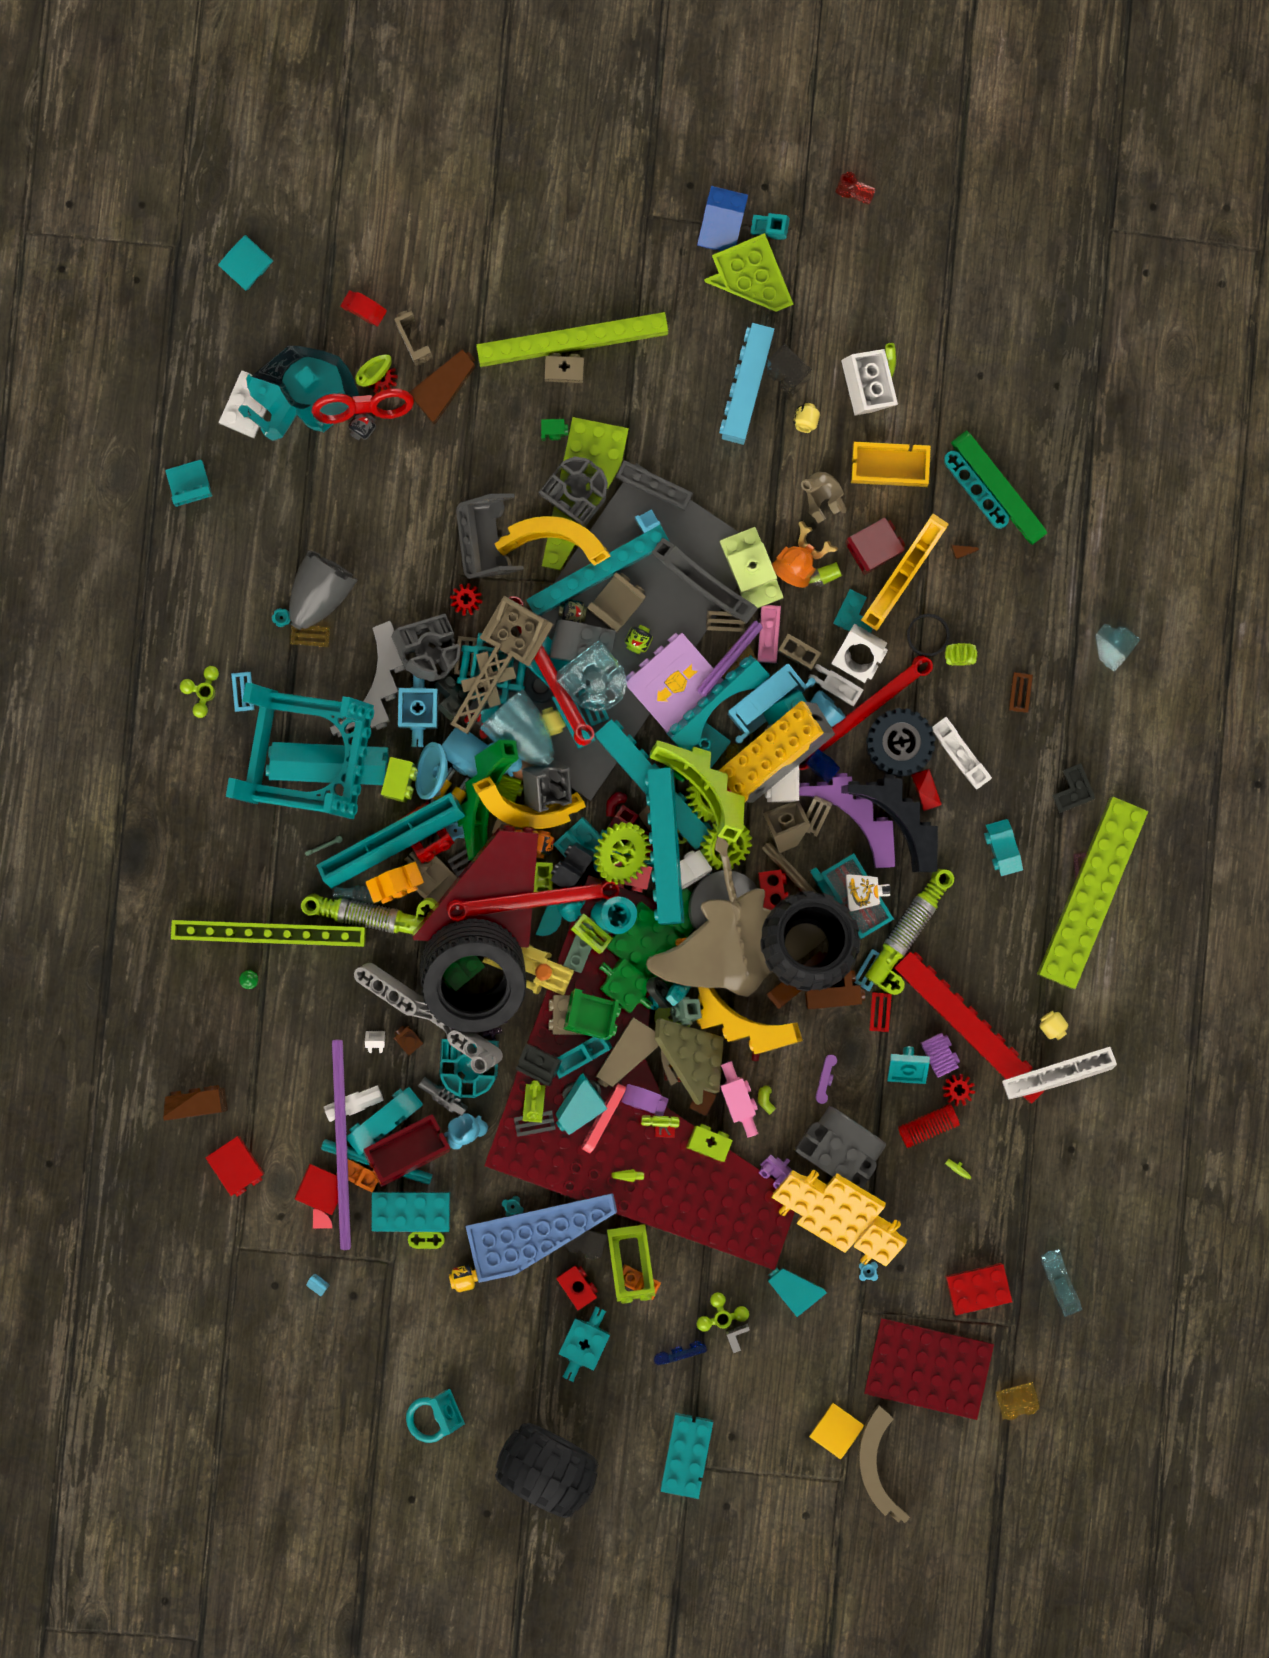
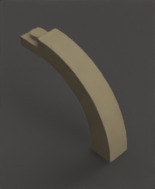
M878 1404L867 1419L860 1438V1473L864 1486L876 1507L885 1516L891 1510L892 1513L890 1515L897 1522L902 1520L906 1523L910 1518L909 1515L887 1495L881 1485L877 1472L879 1442L886 1428L894 1420Z

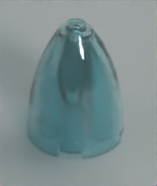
M523 689L503 704L480 727L493 742H497L500 739L516 741L520 760L540 767L542 765L547 767L555 760L552 757L555 751L547 724L534 702Z

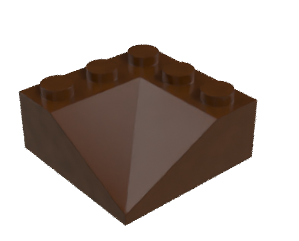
M214 1085L203 1087L204 1091H201L200 1088L189 1089V1093L182 1094L181 1091L170 1092V1096L165 1097L164 1121L228 1111L225 1088Z

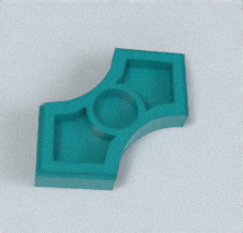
M816 867L810 870L821 892L833 896L834 900L837 901Z

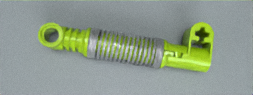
M937 869V872L932 873L931 880L929 881L931 884L928 883V888H924L925 892L922 891L913 899V905H910L911 908L906 910L907 914L904 913L905 917L902 916L903 919H900L902 922H898L900 925H896L898 928L895 927V930H892L893 933H890L892 937L889 936L890 939L885 940L883 950L866 973L865 977L885 992L897 995L903 991L905 984L903 979L891 970L898 960L906 955L908 949H910L909 946H912L911 943H914L913 940H916L921 929H924L923 926H925L937 909V899L940 900V895L943 896V892L953 885L954 876L951 871ZM944 873L946 875V881L943 884H941L939 882V877L941 874ZM889 973L890 976L888 977V980L894 981V984L896 985L895 988H893L890 983L886 982L882 986V983L885 981Z
M310 894L302 901L301 909L307 915L320 916L321 914L323 917H325V914L326 917L331 915V918L340 923L345 921V924L347 922L351 924L352 922V925L355 923L356 926L358 924L360 927L362 924V927L365 925L369 929L372 926V929L375 927L379 931L382 928V931L385 929L389 933L404 932L413 934L425 918L420 917V914L424 915L427 912V909L424 907L428 904L429 908L433 909L437 901L433 898L423 899L417 907L415 916L405 914L398 909H387V907L383 906L380 908V906L373 904L370 906L367 903L350 901L344 898H339L333 902V899L328 901V898L324 899V897H320L317 894ZM309 900H313L316 903V909H311L308 906Z

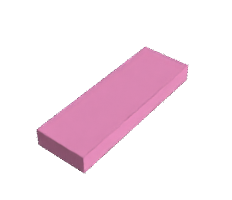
M765 605L761 607L760 624L763 628L759 632L758 662L777 663L781 606Z

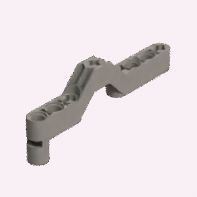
M366 963L355 970V980L406 1015L428 1019L442 1028L447 1035L449 1044L472 1059L471 1067L474 1072L484 1073L502 1060L503 1055L498 1047L476 1032L458 1031L439 1022L430 1013V1010L427 1009L423 996L417 994L376 965Z

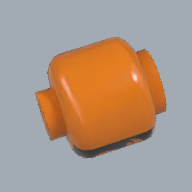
M537 830V858L544 859V855L549 856L552 853L554 837L551 836L550 832Z

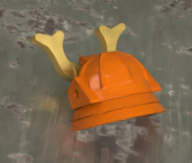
M801 521L799 522V547L793 546L788 548L786 546L776 557L777 560L772 563L775 574L782 580L793 586L804 588L809 585L810 577L816 570L813 567V558L820 559L828 552L837 551L838 547L832 546L830 541H826L822 551L815 550V547L807 544L806 536L812 531V528L807 527Z

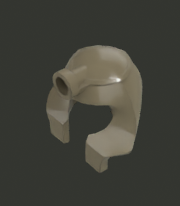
M816 472L801 482V487L808 496L809 514L818 523L826 519L820 509V505L825 499H829L828 506L833 514L840 511L846 513L847 507L842 498L844 492L839 482L832 475L826 472Z

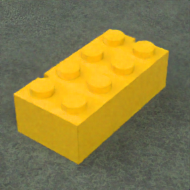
M854 442L852 446V462L856 463H853L851 467V483L927 487L929 484L931 446L913 445L912 450L908 451V444Z

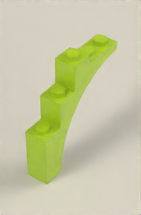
M657 740L650 752V758L669 766L687 778L708 802L715 817L718 837L736 842L743 831L745 796L727 791L728 774L710 769L711 752L694 746L689 751Z

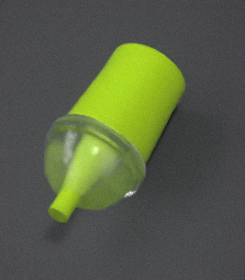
M837 562L818 569L816 568L810 577L809 583L815 586H824V584L841 577L842 574Z

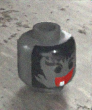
M368 413L355 414L348 424V428L351 430L350 435L358 441L360 438L367 440L376 429L375 419Z

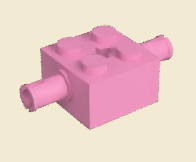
M732 1061L722 1064L721 1067L726 1082L720 1085L733 1122H742L747 1138L759 1134L753 1120L754 1115H756L755 1110H758L754 1098L750 1099L748 1092H751L748 1081H743V1078L737 1077Z

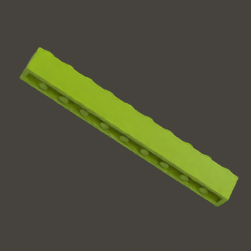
M665 312L476 345L480 367L548 356L550 353L560 354L668 335V326Z
M172 920L171 939L365 947L366 928Z

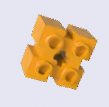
M416 862L389 870L366 881L373 903L381 901L382 904L392 901L394 898L398 899L406 896L407 893L418 890L417 886L424 883Z

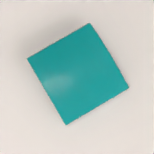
M244 235L226 254L218 266L246 291L249 290L259 276L263 275L273 260L251 239Z
M582 817L554 843V846L565 858L566 855L564 853L568 846H573L576 842L596 853L595 846H598L600 834Z

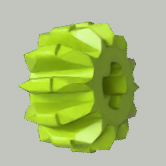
M970 643L948 645L945 651L946 663L952 666L975 664L977 659L976 646Z

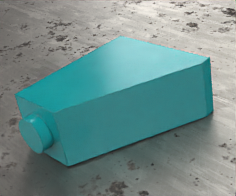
M791 690L763 712V715L768 724L771 725L800 701H807L801 691Z
M584 1073L578 1077L556 1112L558 1119L556 1124L562 1132L565 1130L568 1135L607 1110L605 1102Z
M775 1268V1270L768 1274L770 1277L767 1279L796 1317L827 1294L824 1288L784 1268L780 1270Z

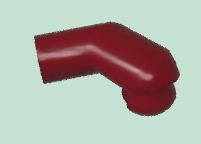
M616 792L608 798L606 816H615L616 806L627 801L625 793Z

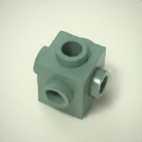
M684 997L683 1000L672 1006L671 1015L673 1022L689 1026L693 1024V1021L701 1019L699 999Z

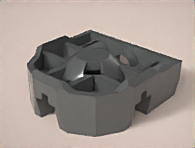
M572 457L563 461L557 467L538 494L574 522L585 527L605 502L608 482L603 470L591 460ZM589 465L597 470L591 479L584 474ZM561 469L570 474L565 482L556 477ZM587 483L590 484V491H586L585 485ZM567 486L571 487V493L567 492ZM592 492L602 499L597 506H594L587 500ZM563 494L569 500L576 502L572 508L560 500Z
M446 614L399 627L391 636L406 671L411 672L420 679L435 681L445 678L460 658L461 648L459 644H454V632ZM448 642L450 647L442 649V643ZM432 643L436 647L433 649L431 647H428V644ZM415 652L416 657L411 658L409 661L405 659V655ZM437 663L442 671L440 675L437 674L438 671L435 667Z

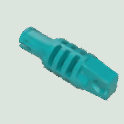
M673 983L666 999L672 1006H675L684 999L691 986Z

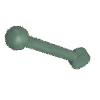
M337 836L334 840L305 852V855L308 856L335 843H341L343 839L341 836Z

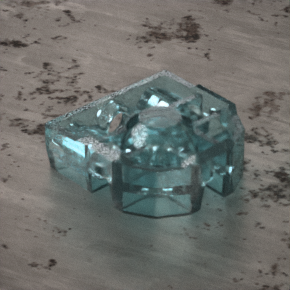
M600 640L560 669L556 676L558 683L579 707L592 711L611 709L622 700L627 688L624 667L619 665L616 658ZM614 665L616 669L608 674L607 670ZM587 679L590 681V686L585 684ZM584 688L586 691L577 698L575 694ZM609 689L616 696L614 701H609L605 695Z

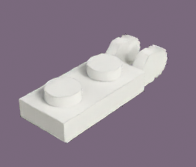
M816 664L814 668L820 673L827 675L825 681L812 674L808 678H814L815 683L821 685V688L854 707L863 689L832 670L829 671Z

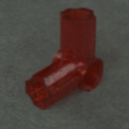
M849 171L841 175L835 190L842 197L854 198L870 205L876 191L875 188L858 182L855 174Z

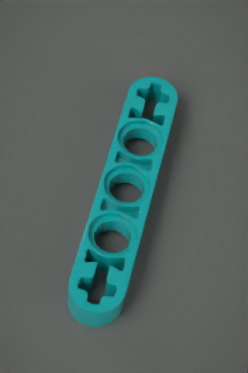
M956 451L948 452L944 457L945 466L995 528H1004L1009 522L1008 514L963 457ZM950 455L951 457H957L956 463L958 465H960L961 463L964 465L961 466L956 472L953 470L956 468V465L954 463H948L950 459L948 456ZM967 470L970 473L969 479L962 480L959 472ZM973 485H979L982 488V492L979 495H974L971 492ZM989 499L993 502L994 506L991 510H986L983 507L985 500ZM998 508L999 511L996 513L999 517L1004 516V524H997L995 522L997 517L994 514L991 517L989 514Z

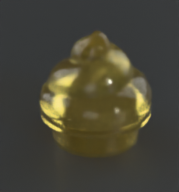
M735 743L728 745L726 759L731 760L743 748Z

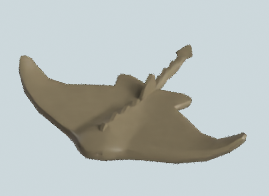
M717 836L715 850L720 853L722 858L725 884L730 901L716 899L701 903V910L707 921L678 946L663 953L650 956L647 959L646 966L651 973L668 982L692 987L725 988L737 995L748 997L757 990L767 976L774 973L773 971L770 972L767 967L760 945L762 927L771 910L763 908L764 889H754L737 898L727 852L729 844L725 839ZM799 924L788 932L785 939V947L790 956L795 961H798L826 939V936L815 925Z

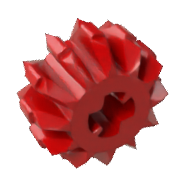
M388 369L384 382L380 380L368 386V388L374 387V393H377L379 389L381 391L386 388L391 389L390 385L396 387L397 383L393 381L398 379V375L394 374L396 369Z
M467 583L466 589L460 584V592L455 588L453 589L457 596H450V599L457 600L452 602L451 606H458L455 610L456 613L463 609V616H466V610H469L470 615H473L472 608L477 611L480 610L475 604L483 603L482 600L476 599L481 597L482 594L481 592L474 594L478 588L475 586L470 590V583ZM465 595H469V599H471V602L468 601V604H464V601L461 600L462 597L465 598Z
M953 1074L951 1075L953 1082L949 1079L945 1080L949 1087L943 1086L942 1089L949 1092L944 1093L943 1096H951L947 1101L948 1103L955 1099L954 1104L958 1106L959 1100H961L962 1105L965 1106V1098L972 1101L968 1094H975V1091L969 1090V1088L975 1085L974 1083L967 1085L970 1077H966L962 1081L963 1074H959L958 1080ZM957 1085H961L960 1087L964 1089L963 1093L960 1092V1095H957V1092L954 1091V1088L958 1087Z

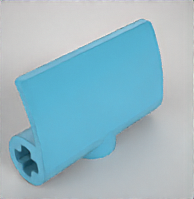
M455 727L442 744L447 761L452 763L453 768L462 775H468L470 778L477 775L474 756L485 750L488 745L472 733L466 734Z

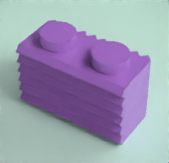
M939 1033L920 1043L926 1056L930 1057V1064L937 1078L959 1068L957 1065L960 1063L959 1058L955 1052H951L949 1046L952 1044L947 1035L943 1036L942 1033Z

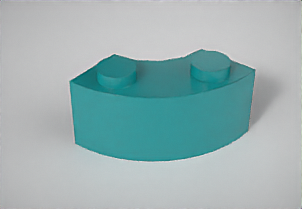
M1008 819L987 824V833H984L986 843L991 845L994 859H992L994 869L999 870L1001 876L1022 871L1021 856Z

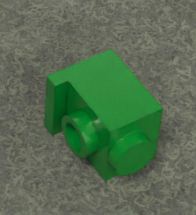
M541 419L542 441H546V437H549V440H561V437L568 436V424H564V419Z

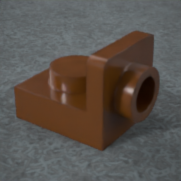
M404 1026L400 1027L395 1032L396 1036L393 1038L408 1056L424 1044L410 1026L406 1028Z

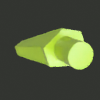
M634 1169L612 1173V1178L634 1182L635 1180H643L644 1173L635 1172Z

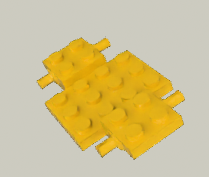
M792 1170L774 1191L772 1198L783 1204L781 1209H779L780 1214L785 1216L790 1209L800 1214L801 1216L797 1221L798 1225L844 1253L854 1244L856 1249L865 1254L860 1259L862 1264L864 1262V1265L868 1264L871 1259H874L887 1266L907 1242V1239L896 1231L901 1226L899 1221L894 1220L891 1224L878 1216L885 1208L886 1203L837 1173L828 1184H825L817 1179L819 1174L817 1171L815 1173V1170H812L808 1176L800 1175Z

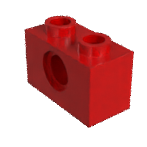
M575 1264L556 1277L576 1309L580 1310L597 1298L595 1293L598 1290L592 1282H587L585 1279L587 1274L581 1266L578 1268ZM576 1281L584 1284V1289L580 1292L573 1289V1284Z

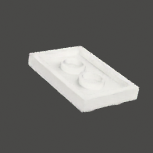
M241 371L219 420V424L255 438L259 426L249 417H243L238 408L241 405H247L262 418H264L267 409L250 396L246 381L249 373Z

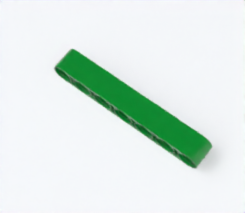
M966 430L951 441L954 449L963 457L998 501L1025 539L1033 545L1047 534L1044 526L973 436Z

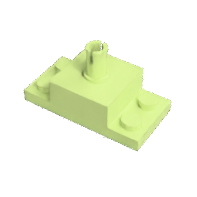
M756 527L720 540L741 597L754 604L757 608L784 598L777 582V576Z

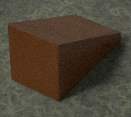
M950 546L955 559L979 550L978 547Z

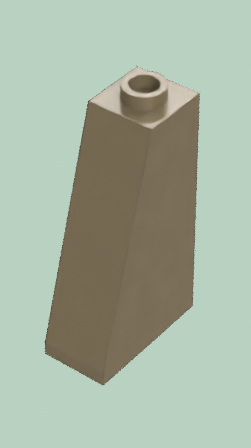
M634 1017L631 1018L595 1075V1078L598 1079L597 1083L604 1088H607V1086L613 1087L659 1046L655 1040V1031Z

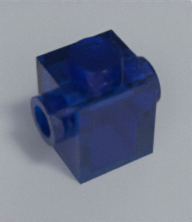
M819 749L805 763L813 773L826 782H829L840 770V767L834 760Z

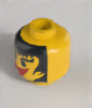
M469 1265L453 1268L452 1274H449L451 1287L457 1292L474 1289L475 1282L478 1281L476 1270L472 1271Z

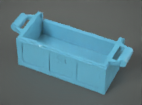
M786 664L732 707L727 715L742 732L741 736L736 737V743L741 744L743 739L766 722L763 712L791 690H798L803 693L808 687L814 686L815 679L810 678L805 684L793 668Z

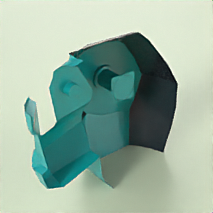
M288 346L252 376L249 374L246 378L250 396L272 414L271 420H264L247 405H241L238 411L243 417H249L261 428L265 437L275 441L284 437L296 416L307 427L324 433L333 424H326L315 419L311 412L313 404L319 398L329 394H345L353 398L354 396H359L350 370L339 356L302 346ZM332 402L324 405L320 412L326 415H337L345 412L348 409V405L341 402Z

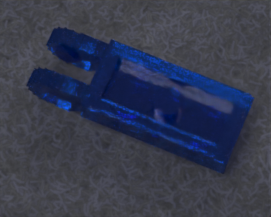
M696 1341L690 1343L689 1348L682 1349V1346L671 1349L672 1353L669 1354L662 1351L655 1355L654 1362L657 1365H664L705 1353L707 1351L706 1344Z

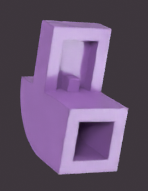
M627 1084L621 1102L654 1115L663 1116L669 1099L655 1092Z

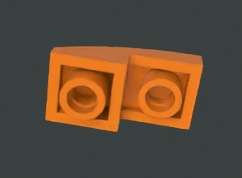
M624 1264L622 1269L625 1286L634 1291L642 1290L644 1288L643 1273ZM653 1278L656 1295L661 1282Z

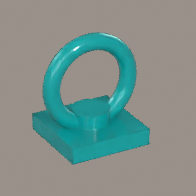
M450 1389L441 1392L433 1398L423 1397L415 1400L409 1406L406 1413V1424L410 1433L416 1439L425 1443L437 1442L465 1425ZM422 1405L432 1407L435 1420L439 1423L440 1430L433 1435L421 1433L414 1424V1413Z

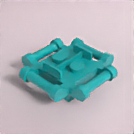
M478 633L476 646L462 645L461 651L463 655L457 684H461L462 680L469 679L467 678L470 653H474L470 678H473L480 674L476 654L488 651L490 657L494 650L491 647H483L484 643L487 642L480 639L482 633ZM499 650V660L506 659L508 654ZM514 658L511 659L507 668L513 667ZM520 661L516 684H510L511 680L497 684V689H502V695H499L502 705L508 704L509 690L524 692L525 686H523L526 665ZM497 665L492 666L493 672L498 671Z

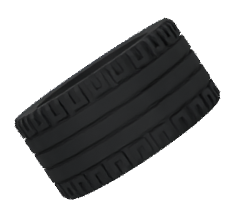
M469 918L455 921L442 927L441 930H438L428 940V944L425 945V949L422 952L423 955L421 956L420 963L421 990L424 1002L427 1004V1009L430 1010V1013L439 1022L458 1031L484 1032L503 1025L519 1010L518 1008L521 1007V1002H523L526 994V971L522 949L511 932H508L507 929L495 922ZM467 956L489 958L496 962L504 971L501 981L493 989L478 995H466L454 991L444 982L442 976L453 962Z

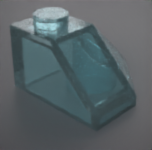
M1104 624L1095 635L1099 659L1113 671L1123 663L1140 641L1126 627L1115 629L1107 624Z

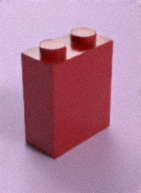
M240 1136L235 1137L206 1157V1160L230 1196L235 1194L238 1197L247 1191L245 1189L246 1186L249 1184L254 1186L263 1180L261 1176L265 1173Z

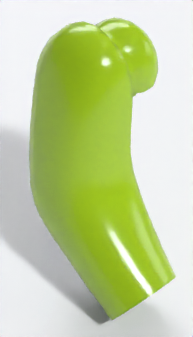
M888 343L885 346V353L892 378L896 367V349L894 343Z

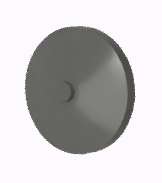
M724 870L711 873L702 878L691 893L688 911L695 931L707 921L701 910V903L716 899L730 901L725 884ZM732 871L737 898L746 892L758 889L750 878L742 873Z

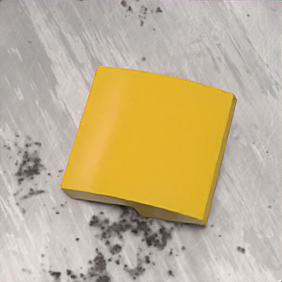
M832 1403L809 1437L836 1457L842 1459L864 1425Z

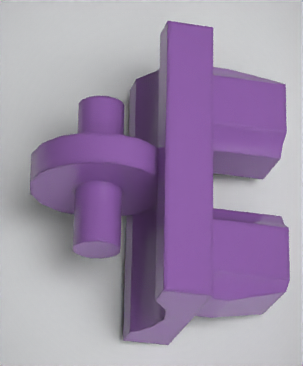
M770 1155L761 1163L762 1167L759 1174L766 1179L772 1175L776 1179L773 1187L777 1189L792 1171L787 1166L790 1160L786 1158L782 1161L778 1157L775 1159Z

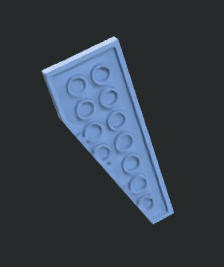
M613 1193L467 1225L466 1230L478 1282L516 1275L617 1213Z

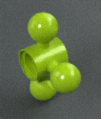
M214 666L205 668V683L196 686L190 679H184L180 683L182 693L191 694L196 692L200 698L199 703L193 707V714L198 718H203L207 715L206 701H210L215 697V689L211 684L212 681L218 678L219 671ZM204 687H209L211 690L210 695L207 697H202L201 690Z
M717 1292L710 1298L712 1306L717 1308L714 1318L710 1319L707 1316H702L697 1320L696 1324L697 1328L703 1332L710 1330L711 1326L715 1324L719 1328H727L734 1319L740 1322L746 1321L749 1317V1311L746 1307L740 1306L735 1309L734 1313H729L723 1308L726 1302L725 1296ZM726 1314L728 1316L727 1323L720 1324L717 1321L718 1316Z

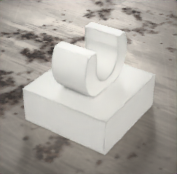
M366 1031L365 1048H368L369 1053H372V1048H379V1053H382L385 1047V1031Z

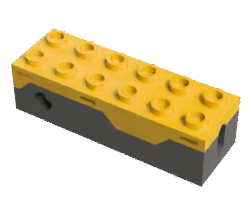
M800 701L719 769V772L728 774L727 791L745 796V802L753 803L832 738L835 733L817 703Z

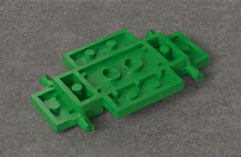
M687 888L682 890L684 923L660 925L655 920L654 912L643 902H639L636 905L637 918L634 925L625 933L615 934L606 947L619 958V961L613 969L605 964V962L601 964L602 966H599V969L607 974L600 990L613 1001L615 999L620 1000L619 1006L628 1013H631L639 1003L643 1004L647 1009L653 1006V1002L645 997L647 993L646 984L649 978L658 976L648 970L646 966L647 959L650 956L676 947V939L687 938L694 929L688 911L692 892ZM663 980L669 988L673 985L672 982Z

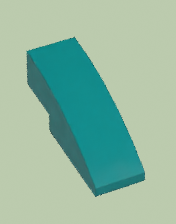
M592 1037L557 1057L562 1062L556 1074L560 1079L611 1050L613 1047L609 1040Z

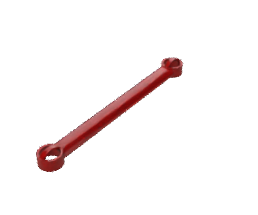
M515 596L509 597V599L524 607L523 601ZM517 626V629L521 634L522 628L520 626ZM542 645L534 660L574 731V740L579 745H588L594 737V730L591 726L586 725ZM582 730L588 732L590 739L585 740L583 738Z
M924 655L915 657L910 667L849 713L843 721L831 727L835 735L807 757V761L803 765H799V770L809 768L814 758L918 677L928 675L933 668L932 661ZM928 662L925 670L917 671L921 664Z
M604 880L599 884L468 902L453 900L447 906V913L452 920L460 921L468 916L598 898L608 900L617 897L620 888L614 881L608 882ZM616 889L612 895L603 894V890ZM454 910H464L463 913L457 917L452 916L450 914V912Z

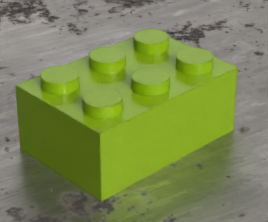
M390 757L381 795L384 798L407 803L408 799L411 800L414 790L411 786L412 780L416 781L418 774L416 765L410 761Z

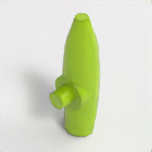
M950 1159L945 1162L947 1166L960 1176L971 1179L969 1173L961 1167V1162L957 1164Z

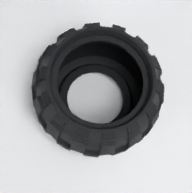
M814 891L800 892L781 900L765 919L760 940L761 952L764 954L765 963L770 972L773 971L779 977L778 980L787 986L791 985L796 987L797 990L820 991L840 982L855 965L860 951L859 928L856 919L854 920L851 917L850 910L844 903L840 904L834 900L833 896L825 893H814ZM799 924L815 925L824 932L827 938V954L817 965L810 967L801 965L790 956L785 947V939L788 932Z
M524 1423L521 1424L519 1430H515L506 1440L498 1457L496 1465L498 1470L495 1477L499 1484L522 1499L552 1514L567 1518L572 1517L574 1512L579 1511L588 1500L595 1486L598 1474L596 1470L599 1464L595 1457L566 1439L537 1425Z

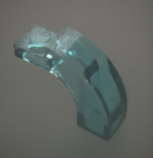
M1059 1249L1042 1255L1041 1262L1064 1317L1081 1311L1080 1300L1070 1281Z

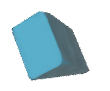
M317 1274L312 1275L306 1284L307 1287L319 1296H322L330 1286L329 1283Z

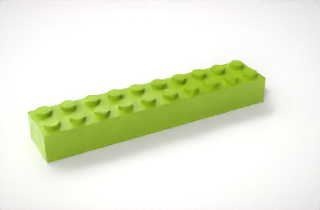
M1109 798L1037 975L1068 988L1076 989L1148 811L1118 798Z

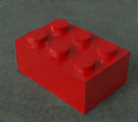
M1002 1263L945 1276L955 1315L1012 1302Z

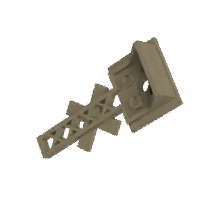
M503 596L480 636V639L493 645L495 648L490 657L488 651L476 654L480 674L479 676L461 681L464 693L468 691L469 693L451 725L469 734L487 701L489 707L501 705L497 684L517 678L514 667L507 668L511 659L515 658L530 667L554 624L508 597ZM520 626L522 633L520 636L515 637L512 631L515 627ZM499 650L508 654L506 659L499 660ZM497 665L498 671L493 672L492 666ZM484 687L485 693L480 694L479 688ZM477 698L478 708L470 710V700ZM468 715L469 724L466 728L457 724L460 717Z

